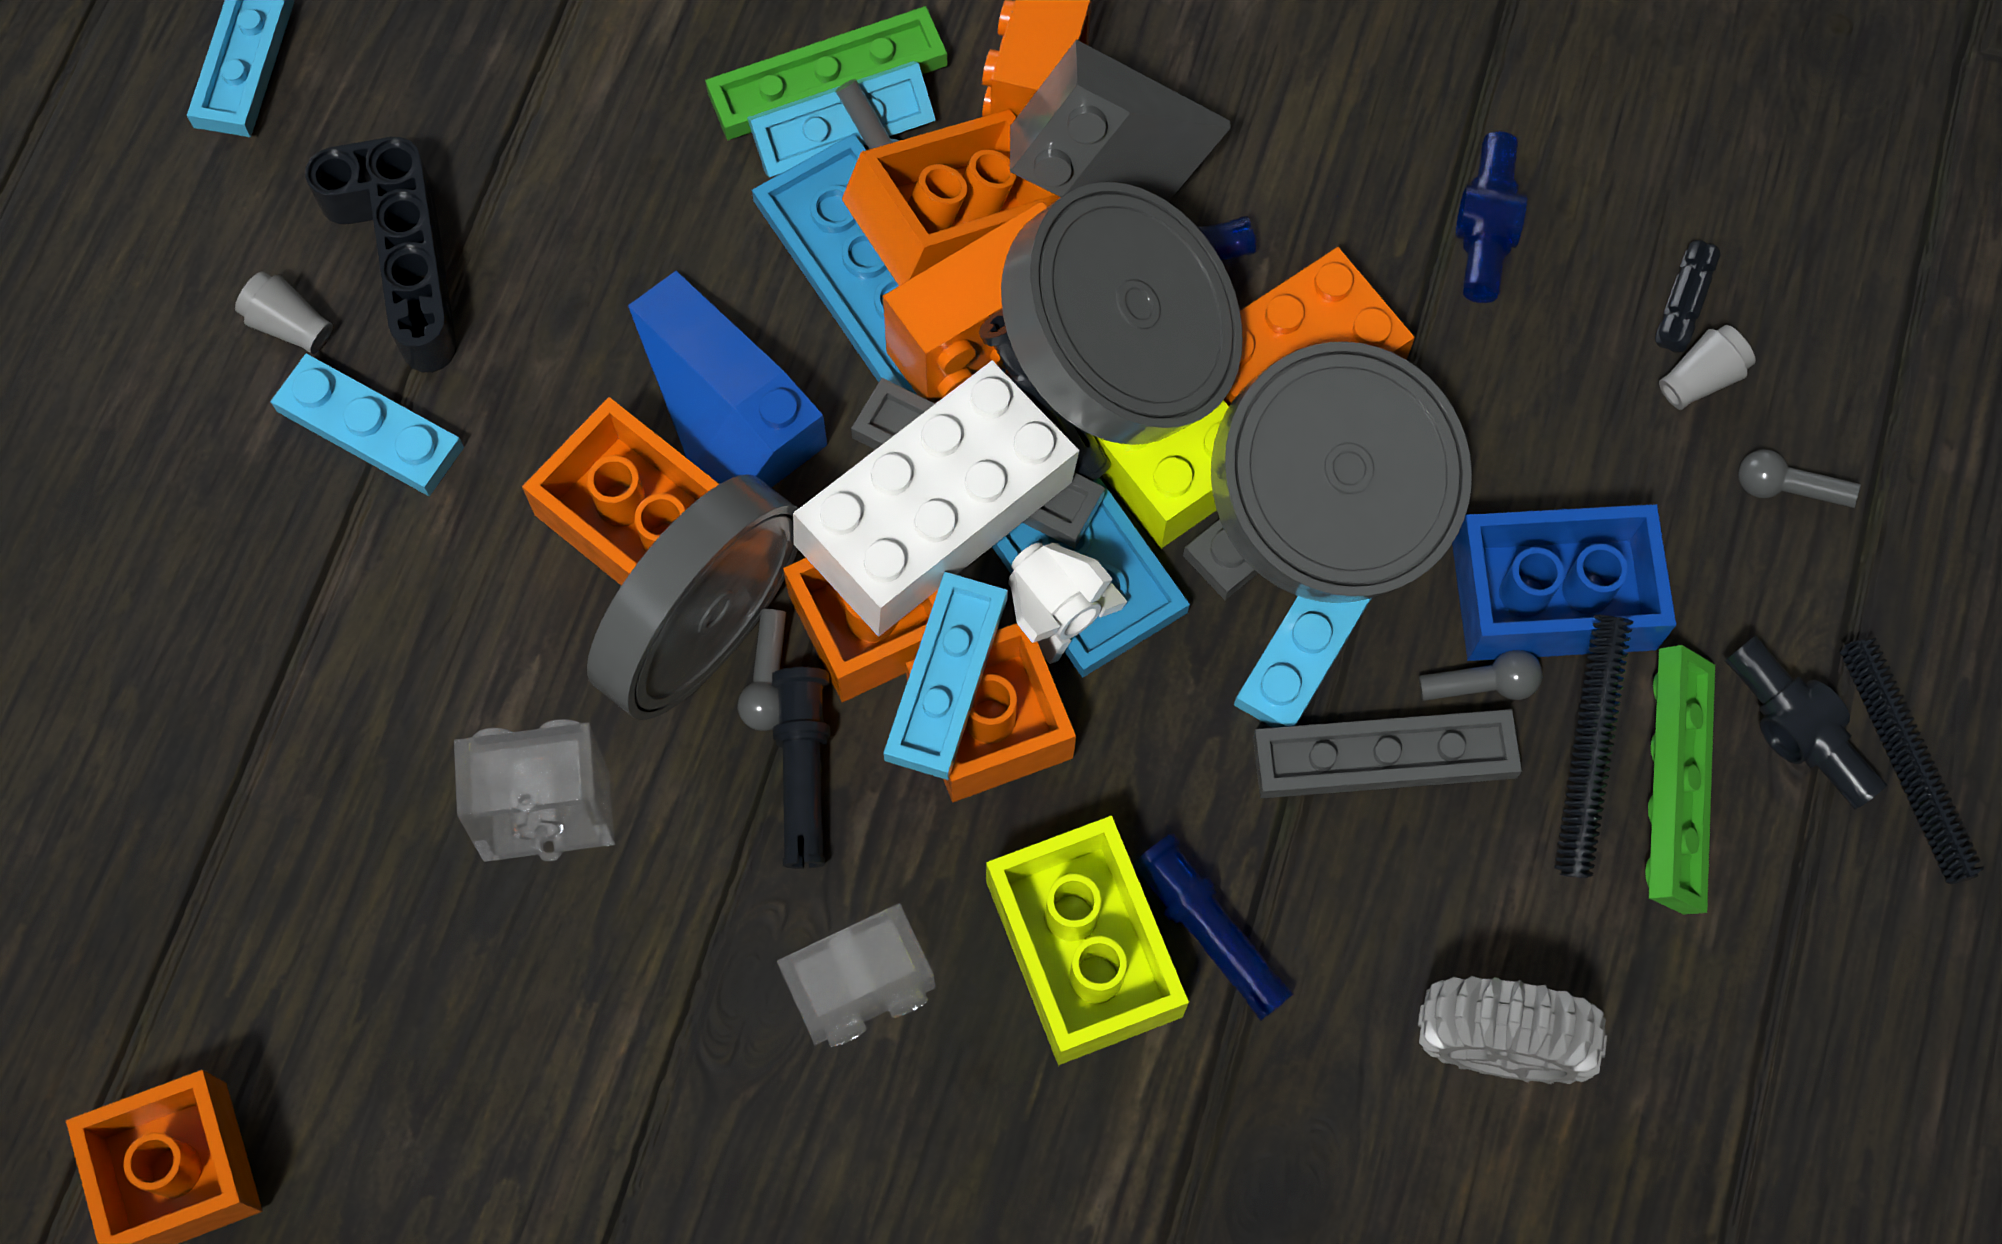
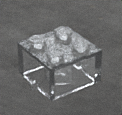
M559 719L544 723L540 729L512 732L503 728H488L476 732L472 738L454 740L457 816L484 862L538 855L542 860L551 862L558 859L563 851L615 845L609 771L590 723L579 724L573 720ZM545 842H553L554 851L552 853L544 852L543 844Z

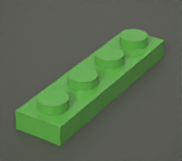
M924 6L706 79L705 82L708 95L726 139L730 140L752 132L747 117L841 86L852 79L859 80L912 61L919 63L922 74L946 67L947 52L927 7Z
M1678 645L1659 649L1658 673L1653 681L1657 709L1656 733L1651 740V755L1654 761L1653 795L1648 804V815L1652 824L1651 855L1646 864L1645 874L1649 887V899L1686 915L1707 913L1715 664L1685 646Z

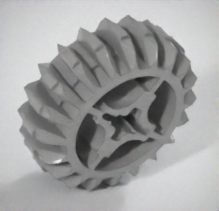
M1474 976L1467 979L1453 977L1446 981L1441 980L1431 984V988L1426 990L1425 1002L1420 1007L1418 1027H1421L1419 1043L1423 1046V1050L1431 1057L1438 1058L1442 1063L1457 1065L1459 1069H1469L1482 1074L1507 1079L1523 1080L1527 1083L1537 1081L1547 1084L1554 1082L1571 1084L1575 1081L1584 1082L1599 1074L1601 1057L1604 1058L1606 1052V1019L1603 1017V1012L1595 1005L1590 1004L1584 998L1572 997L1567 991L1547 989L1545 985L1525 984L1520 980L1516 982L1504 981L1496 977L1493 979H1480Z

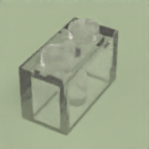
M900 903L777 960L781 974L814 1046L825 1040H828L830 1047L849 1042L867 1030L865 1021L886 1011H889L892 1018L912 1012L928 1001L925 993L935 989L934 974Z

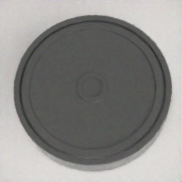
M1117 182L1087 184L1065 194L1033 217L1018 232L1006 256L1001 282V302L1007 334L1013 351L1030 382L1047 403L1066 420L1081 430L1106 441L1129 445L1148 444L1167 438L1201 420L1215 410L1227 396L1235 381L1242 355V322L1236 294L1230 277L1215 249L1196 225L1172 204L1156 194L1129 184Z
M1328 342L1302 348L1283 357L1257 375L1240 391L1225 412L1216 434L1211 457V484L1216 510L1228 538L1238 553L1255 571L1275 586L1294 595L1319 602L1347 603L1370 599L1400 588L1426 573L1442 558L1458 535L1465 519L1471 493L1472 469L1467 439L1461 422L1444 393L1424 372L1406 359L1382 348L1363 343Z
M748 474L736 476L719 484L695 501L647 550L609 605L595 634L588 656L587 675L590 683L637 720H648L658 717L677 706L695 692L723 665L759 621L761 609L768 608L785 579L783 568L793 563L798 551L794 545L793 513L799 508L761 479Z

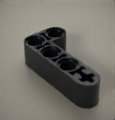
M386 137L330 147L317 152L306 165L305 177L322 213L330 221L337 224L374 221L388 326L405 362L412 369L422 373L443 369L452 361L456 353V338L433 186L417 147L410 140L402 137ZM401 172H408L405 176L401 178L391 179L396 174H399ZM348 183L343 188L331 190L338 184ZM417 224L411 230L398 232L405 225ZM425 276L418 284L404 286L411 278ZM417 319H426L428 323L424 329L425 335L422 337Z

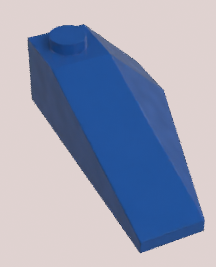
M677 271L628 305L671 420L684 449L685 456L717 483L721 484L736 476L748 474L758 477L772 488L827 446L823 414L770 357Z

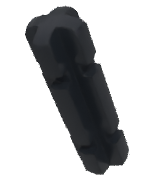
M1695 240L1689 244L1688 249L1685 251L1680 265V273L1677 274L1663 313L1664 318L1660 322L1655 336V342L1660 348L1680 353L1686 350L1687 345L1690 343L1696 327V319L1699 318L1712 281V273L1716 270L1721 255L1716 245L1707 244L1702 240Z

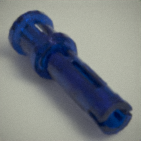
M1172 833L1151 847L1132 864L1137 878L1143 877L1165 904L1166 909L1163 914L1170 922L1174 921L1176 925L1182 922L1189 932L1194 935L1206 953L1244 997L1259 1020L1262 1021L1294 994L1277 977L1256 948L1225 913L1221 905L1213 897L1217 893L1214 889V882L1210 877H1200L1177 847L1180 841Z

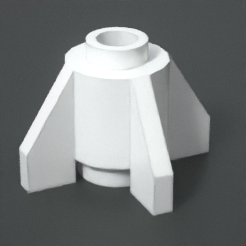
M1042 543L1032 544L1019 553L1012 562L1011 567L1014 571L1009 577L1008 584L1012 591L1017 625L1032 643L1038 642L1042 654L1049 664L1059 661L1072 641L1070 638L1085 630L1098 616L1101 618L1120 611L1127 603L1126 599L1111 583V576L1096 559L1064 548L1059 543H1051L1045 546Z

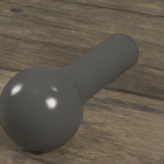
M856 79L844 83L835 90L869 149L900 141L889 137Z
M1767 449L1757 450L1748 454L1742 460L1738 470L1741 486L1749 494L1758 498H1771L1784 491L1855 508L1861 489V484L1790 468L1780 454Z
M761 609L753 682L742 690L737 702L738 714L741 720L748 727L757 731L772 730L773 726L779 724L778 688L772 686V673L780 670L786 621V612L781 610Z
M1512 650L1500 654L1495 659L1493 665L1419 676V688L1422 701L1495 690L1508 699L1522 700L1530 697L1538 690L1542 682L1543 672L1540 662L1533 654L1525 650Z

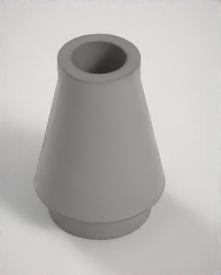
M263 271L258 272L246 283L236 301L235 311L244 317V324L246 326L300 346L311 354H315L322 348L333 329V324L324 319L279 274L271 277Z
M1724 325L1719 330L1708 329L1673 370L1659 381V387L1666 399L1675 408L1682 410L1698 399L1745 379L1748 374L1747 369L1755 364L1754 352L1746 339L1735 328Z

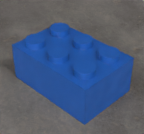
M1657 504L1470 514L1465 516L1459 533L1452 543L1467 661L1494 660L1500 654L1512 650H1525L1535 657L1595 654L1590 652L1589 648L1597 647L1590 642V639L1598 638L1593 636L1591 632L1599 630L1593 627V623L1601 622L1594 618V615L1599 614L1627 618L1633 621V624L1625 625L1632 629V632L1625 633L1626 636L1631 637V640L1624 642L1630 645L1628 649L1622 650L1624 652L1656 651L1676 626Z

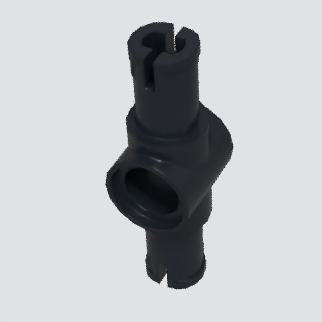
M1754 636L1724 660L1762 702L1763 705L1759 707V710L1765 717L1760 722L1761 732L1765 740L1779 756L1793 764L1805 762L1810 768L1817 765L1854 810L1866 804L1887 786L1848 742L1852 735L1845 727L1850 722V714L1844 702L1830 687L1816 680H1810L1805 683L1800 676L1793 679L1757 636Z

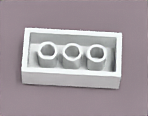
M992 360L793 513L794 545L879 637L939 589L944 572L957 575L1069 486L1073 480L1079 449Z

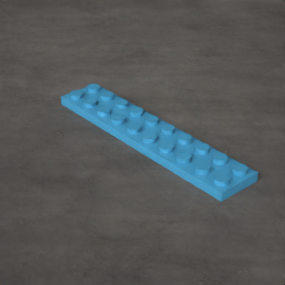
M853 133L752 189L753 200L876 380L879 382L881 378H884L917 395L886 352L883 295L899 285L842 201L859 155L862 151H866ZM1100 478L1093 482L1105 487L1104 498L1075 549L1024 523L1018 525L992 546L1010 574L1014 571L1011 567L1014 559L1030 545L1042 543L1045 546L1051 543H1059L1064 548L1096 559L1111 576V583L1122 594L1127 603L1120 611L1101 618L1098 616L1085 630L1070 638L1072 641L1064 651L1082 678L1188 613L1190 606Z

